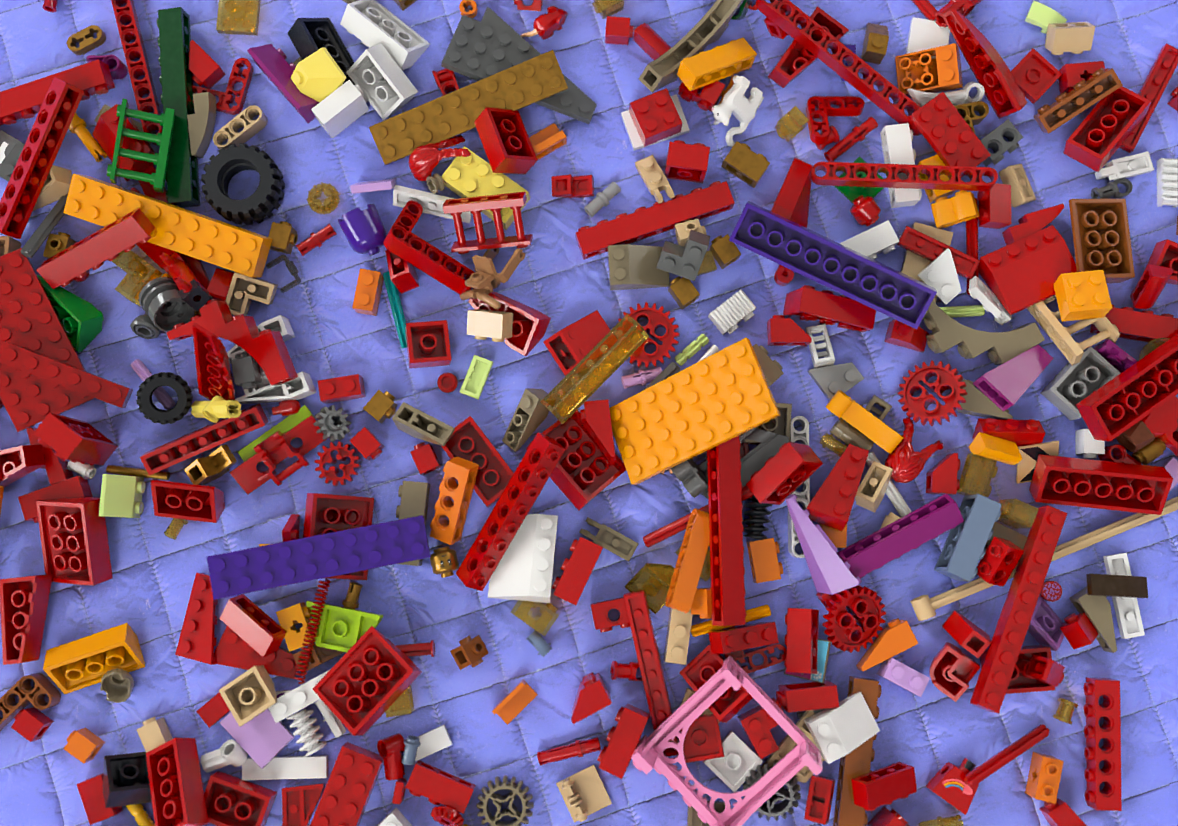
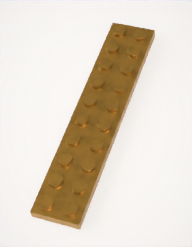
M551 50L372 125L369 129L383 162L387 165L411 155L413 150L421 145L435 144L476 128L474 121L486 107L516 111L565 91L568 87L555 53Z

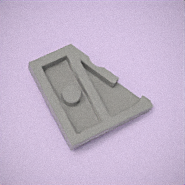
M852 362L813 368L808 371L829 401L838 389L845 393L864 379Z

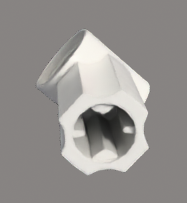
M231 739L226 741L220 749L202 755L201 764L206 773L228 765L239 767L245 763L248 754L235 740Z

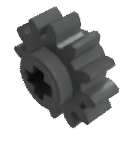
M331 405L329 408L325 406L315 415L318 421L314 425L320 428L316 433L322 432L324 434L323 440L330 437L331 442L337 439L340 441L350 432L347 426L351 422L346 421L348 414H341L342 408L335 410L334 405Z

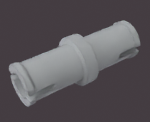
M611 182L606 189L598 192L596 198L584 207L585 212L590 217H593L602 207H607L609 201L621 192L620 187L615 182Z

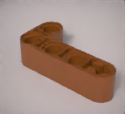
M42 673L22 677L0 698V710L3 712V718L0 717V731L30 702L39 710L56 706L61 700L59 690ZM32 679L35 682L34 688L31 686L30 683ZM46 694L49 697L48 703L45 701L44 698ZM15 695H18L19 703L15 701Z

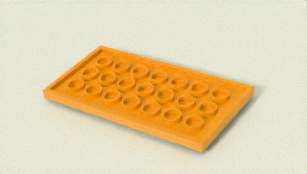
M744 338L610 407L612 432L632 485H637L781 415L748 338Z

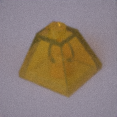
M646 563L624 587L630 592L645 590L648 607L656 614L665 605L675 568L671 565Z

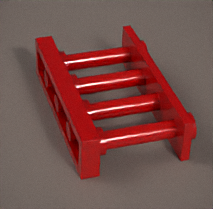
M526 192L446 200L442 206L444 214L450 213L453 216L458 240L451 247V252L465 254L472 250L513 246L525 248L531 245L533 234L525 235L520 209L526 203ZM510 207L513 210L517 236L505 237L500 211L502 208ZM490 209L493 212L497 238L485 239L481 217L482 210ZM470 211L473 214L477 240L466 241L461 214Z

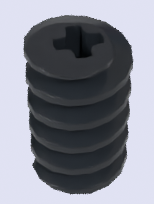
M755 496L748 498L752 502L746 503V507L751 510L744 512L750 518L743 520L748 525L743 530L747 535L743 536L767 539V536L762 534V532L768 531L769 528L765 527L763 523L770 522L764 516L771 514L766 507H770L772 504L760 503Z

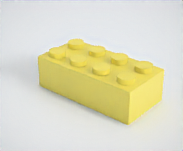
M469 150L471 156H457L441 176L445 187L461 198L526 192L527 200L525 205L530 200L527 190L503 173H493L491 165L471 150ZM510 207L500 210L505 230L514 221L513 210ZM490 209L482 210L484 215L494 221L493 212Z

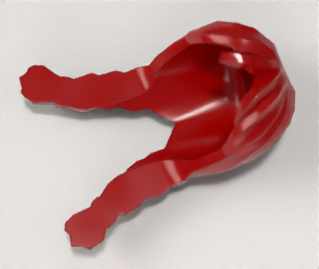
M459 135L435 144L417 147L409 157V167L413 176L419 181H426V178L431 176L433 169L442 158L471 156L468 149H443L462 143L465 139Z
M906 417L903 418L905 429L902 437L904 438L891 454L889 453L884 464L893 469L891 479L900 483L914 480L922 471L927 459L935 451L943 449V443H940V440H938L934 444L923 448L920 452H914L911 445L914 424L913 420Z

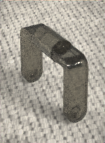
M281 255L266 264V267L269 269L284 260L289 272L296 279L281 288L282 293L301 282L297 274L299 272L293 261H290L285 255Z

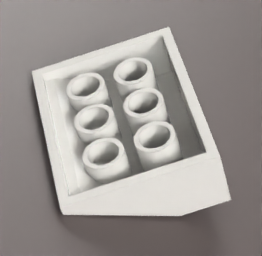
M527 514L489 579L488 598L550 603L558 525L557 515Z

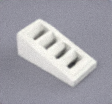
M826 324L806 327V333L812 338L809 349L814 368L834 365L835 357ZM823 333L821 336H812V334ZM824 340V343L814 344V342ZM826 349V351L817 352L816 350Z

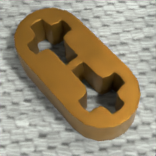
M91 25L71 35L67 40V46L74 54L83 55L102 45L106 40V35L100 27ZM94 33H97V34H96V35H97V38L94 39V38H93V37H94L93 34H94ZM80 42V47L76 48V43Z

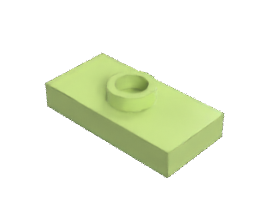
M474 355L460 393L479 400L493 366V361Z

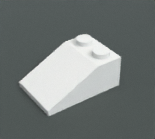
M861 692L840 701L839 707L826 708L804 720L817 748L821 751L822 758L828 764L849 754L880 731Z

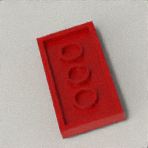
M941 92L909 116L946 166L976 167L991 156L944 92Z

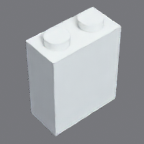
M348 80L311 110L320 125L333 139L366 113L369 108L366 104L368 100L364 96L361 87L358 84L353 85Z

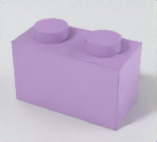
M894 658L883 661L877 672L879 676L919 697L922 696L930 680L929 677Z

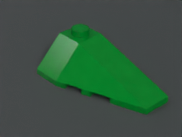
M37 275L75 350L78 353L82 352L102 331L104 320L102 312L96 309L90 302L60 286L52 289L43 277Z

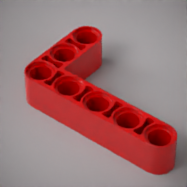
M408 201L385 237L384 246L395 255L461 295L466 291L472 290V287L465 285V281L475 273L474 271L411 232L420 218L423 208L416 201Z

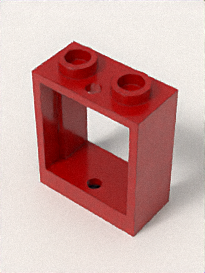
M825 680L824 683L813 681L778 685L779 691H776V699L788 713L839 707L837 685L828 680Z

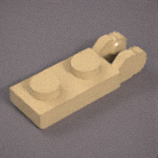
M653 155L635 162L638 173L651 195H654L659 204L663 202V197L660 193L665 190L670 199L675 197L669 181Z

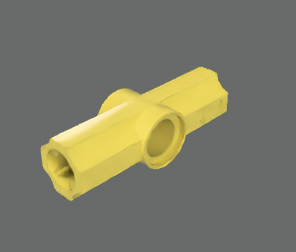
M217 395L211 401H194L191 405V414L195 418H206L213 423H217L221 418H238L241 414V404L237 400H225Z

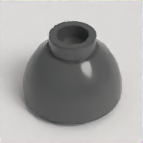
M146 313L136 317L130 325L136 335L145 339L157 338L160 330L153 324Z

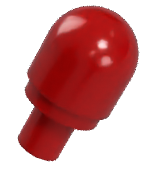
M284 400L279 403V406L271 408L272 414H282V416L294 415L299 412L301 404L298 400Z

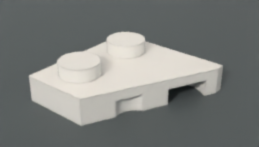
M949 248L918 274V277L925 284L936 289V295L945 305L962 291Z

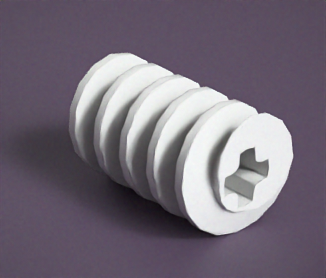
M306 709L286 718L287 720L294 719L290 728L297 727L293 736H301L296 743H304L299 749L300 751H307L303 757L319 751L327 744L326 741H319L324 736L323 733L316 734L321 728L319 725L313 726L317 718H309L314 711Z

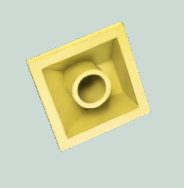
M322 47L300 61L290 78L302 94L320 103L343 85L347 77L327 49Z

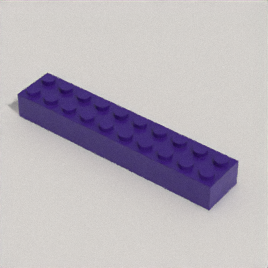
M750 201L746 203L729 241L915 329L918 328L937 293L935 288Z
M422 515L207 556L213 599L215 600L429 558L431 554L424 516Z

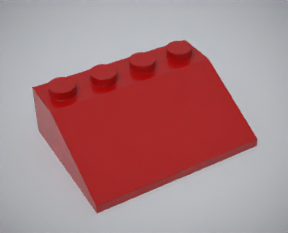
M1051 225L980 257L978 270L981 277L1009 315H1012L1056 295L1053 285L1061 274L1077 272V267L1064 238Z
M573 408L542 432V434L553 438L565 448L550 478L578 511L626 471L624 463L616 454L615 464H610L587 431L585 421L581 422V414L576 408Z
M307 493L303 538L372 525L374 498ZM368 570L327 578L367 580Z
M77 497L37 500L36 507L45 575L53 574L52 582L89 586L112 579L105 516H99L100 498Z
M371 626L312 690L353 736L364 735L422 671L374 626Z

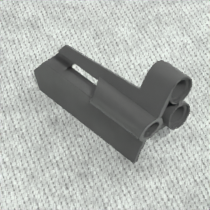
M756 428L739 436L741 444L747 439L761 442L740 459L742 487L746 486V483L751 480L750 477L753 473L761 470L765 466V462L779 452V448L783 444L790 442L788 436ZM689 459L671 468L672 472L682 481L685 489L692 497L695 498L701 494L708 499L707 459L698 465L692 459Z

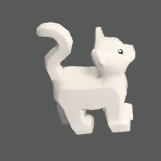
M734 75L732 78L734 85L724 95L722 102L712 107L715 119L714 125L723 123L725 126H728L731 114L740 122L739 127H732L725 136V141L730 147H733L735 144L733 136L740 135L746 130L764 99L762 96L763 92L752 87L751 95L747 99L744 94L750 85V81L744 76Z

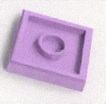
M396 179L355 183L350 185L351 193L391 190L396 185Z

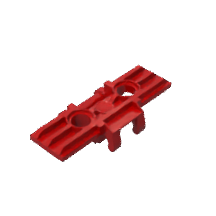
M312 415L283 434L279 430L254 447L256 453L230 471L232 477L247 495L270 479L277 486H280L284 479L303 466L307 467L309 465L304 455L325 441L323 440L324 434L322 432L316 433L320 428L314 425L316 420ZM293 438H300L303 441L302 445L298 448L293 447L290 444ZM296 456L299 459L279 474L275 471L277 464L285 458ZM263 461L268 469L266 471H259L256 465Z

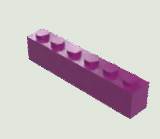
M946 493L837 552L843 563L847 561L850 564L849 570L854 577L863 578L873 570L883 567L886 563L900 558L910 550L916 549L923 543L937 538L947 530L955 528L964 522V519L956 501Z

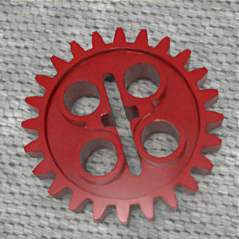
M647 302L644 308H641L638 303L637 310L629 307L631 313L623 312L625 319L619 318L618 321L621 323V326H615V329L620 331L614 334L616 338L620 339L617 346H622L618 352H625L623 358L626 360L630 357L631 365L637 361L639 368L642 363H645L646 368L649 367V363H653L654 367H657L656 361L658 360L664 364V357L671 358L669 351L676 352L672 346L679 345V342L674 339L680 337L679 333L674 332L679 326L672 325L676 321L675 317L669 319L670 311L663 313V306L657 310L656 303L652 305V308H649ZM645 317L649 320L646 326L638 325L640 318ZM634 326L646 334L649 331L651 337L662 341L663 344L660 345L649 337L644 339L642 333L632 330L631 327ZM664 327L666 333L663 336H657L655 334L657 328ZM631 335H637L639 338L635 344L628 342V338ZM649 344L656 346V351L652 354L645 352V348Z
M931 360L930 366L923 362V368L915 365V372L908 370L909 378L902 377L906 383L899 384L900 388L903 389V391L898 392V395L903 397L898 400L903 405L901 407L904 412L908 411L906 415L908 418L913 416L915 423L921 419L923 426L927 421H929L931 426L934 425L935 421L942 425V419L944 418L950 422V415L957 417L956 409L963 410L959 403H966L965 398L962 397L967 395V391L963 389L966 387V383L961 382L963 380L962 375H957L958 370L956 368L951 370L950 364L944 367L942 361L937 366L933 360ZM937 377L935 382L928 383L929 378ZM922 381L924 384H926L927 387L932 392L936 393L937 396L946 404L941 405L932 394H929L927 390L919 384V382ZM945 390H952L949 396H942ZM916 391H922V394L920 396L913 397V394ZM930 404H937L934 410H927Z
M857 585L856 588L852 587L848 591H842V595L836 593L835 601L830 599L832 606L825 608L829 613L823 615L827 621L822 624L827 628L824 631V634L828 636L827 640L836 648L844 652L847 650L852 653L853 649L859 652L860 646L867 649V642L873 644L872 638L879 637L876 632L883 630L880 627V623H884L885 620L881 616L886 614L885 611L881 610L885 606V604L880 602L882 598L866 586L861 587Z

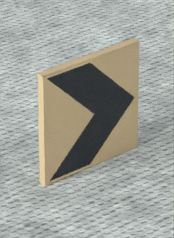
M1059 441L1018 447L1023 459L1017 463L1016 483L1032 481L1039 454L1058 456Z

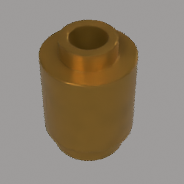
M1155 438L1153 442L1144 448L1133 452L1132 457L1140 464L1147 465L1163 455L1166 446L1162 440Z

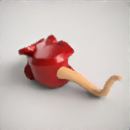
M550 6L547 8V14H543L535 19L533 22L534 30L523 33L520 36L523 38L538 34L543 40L548 39L554 34L555 30L562 29L568 13L563 9Z

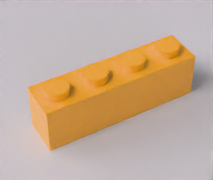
M742 37L724 45L716 46L708 51H702L692 57L684 58L680 63L677 76L689 91H693L751 68L757 53Z

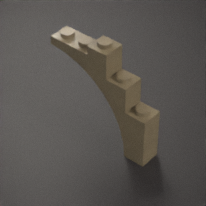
M717 0L702 19L677 44L662 56L649 63L638 79L652 93L676 81L681 61L686 57L699 54L705 50L707 45L719 40L729 26L728 22L744 0Z
M934 300L924 315V323L932 331V333L926 336L928 340L927 345L935 354L943 353L951 347L958 345V352L965 359L975 358L988 351L989 359L995 365L1011 360L1045 340L1035 322L1006 332H985L972 329L949 317L936 305Z

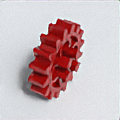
M338 441L337 446L330 442V448L323 446L324 452L317 453L320 456V460H315V463L319 464L315 471L322 472L319 478L323 479L326 477L325 483L329 484L332 481L333 486H337L340 481L341 485L344 486L346 485V479L350 482L353 481L352 474L358 475L355 468L361 467V465L356 464L360 457L354 456L357 452L356 449L349 450L351 445L346 444L343 447V442ZM335 450L338 452L337 460L345 461L347 457L351 459V462L347 465L341 463L339 468L331 466L329 470L325 469L327 463H337V460L332 456ZM339 469L344 473L342 477H338Z

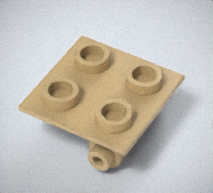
M594 764L556 783L574 823L577 821L583 822L587 819V816L612 804Z

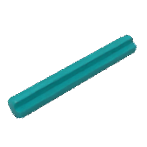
M388 271L383 273V278L402 349L407 348L406 320L398 289L391 281Z

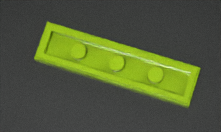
M304 405L298 413L285 418L238 451V454L243 461H246L256 453L254 447L278 430L283 434L310 415L313 417L314 415Z

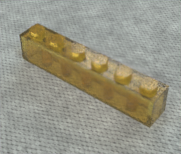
M626 314L551 390L541 403L564 424L649 337L636 320Z

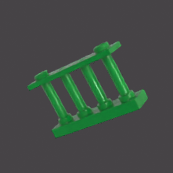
M122 99V105L118 104L116 116L120 118L112 165L108 164L107 176L110 177V181L113 184H116L117 176L150 182V185H154L155 192L163 193L175 122V109L166 108L165 114L161 113V115L129 109L127 99ZM127 117L160 123V126H163L162 134L158 133L156 135L126 129ZM129 137L157 143L160 146L159 153L154 155L122 148L123 138ZM120 157L152 162L154 165H157L156 173L147 174L119 168Z

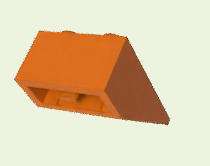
M956 43L895 56L898 89L905 95H909L908 88L931 93L963 88L960 51Z

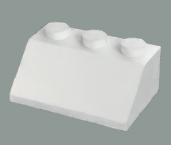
M381 43L366 49L346 72L352 81L361 87L364 96L383 121L405 106L418 93L417 89Z

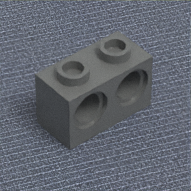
M1009 119L980 140L987 150L991 148L994 154L990 153L991 156L982 162L985 167L991 163L996 165L1004 158L1003 154L1006 151L1011 153L1020 146L1018 142L1023 136ZM1003 136L1007 137L1009 142L1005 141Z

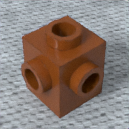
M470 635L459 641L460 646L450 651L460 670L469 665L472 668L483 662L482 657L489 654L485 643L479 635L472 639Z

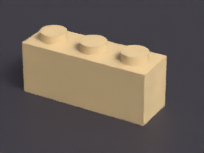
M670 608L663 659L665 662L686 665L693 616L691 608L688 613Z

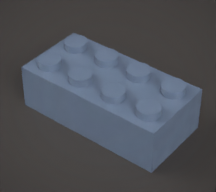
M980 494L964 496L959 508L964 522L950 530L934 571L957 581L970 582L971 579H974L978 571L977 564L985 555L986 549L984 547L986 542L993 535L992 527L1000 518L1002 504Z

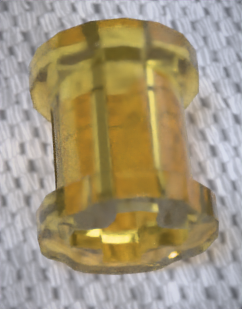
M1059 698L1058 701L1060 703L1057 712L1052 717L1072 725L1071 718L1074 709L1078 708V705Z

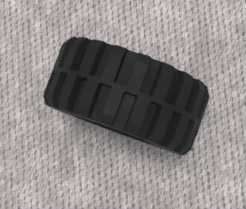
M240 143L239 147L232 144L228 146L229 149L221 148L218 150L219 154L217 156L212 155L209 158L211 160L210 164H206L203 169L206 174H202L201 181L205 184L202 185V192L206 195V201L224 219L241 225L242 222L246 225H253V221L257 223L263 222L265 216L270 218L273 215V209L278 210L280 207L279 199L283 200L284 193L281 190L285 189V182L282 180L283 175L278 166L265 151H261L253 145L249 147L247 144ZM244 170L257 171L260 175V182L254 194L242 200H233L228 196L229 182L237 173Z

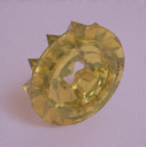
M321 182V184L314 185L308 191L307 201L309 207L318 214L331 213L339 204L338 191L330 183ZM322 191L328 197L324 200L323 204L320 199H317L321 197Z

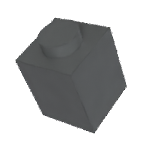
M252 356L231 360L235 385L241 386L243 389H251L256 387L255 384L262 383L260 366Z

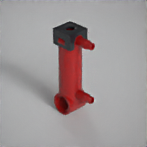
M175 251L170 256L164 252L159 253V257L163 261L161 266L174 280L180 290L178 292L180 297L197 312L212 299L211 295L200 284L190 269L191 264L181 253Z

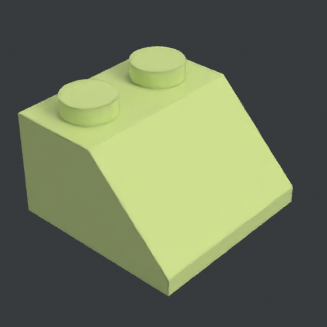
M103 474L99 516L140 518L144 510L142 494L146 488L144 477Z

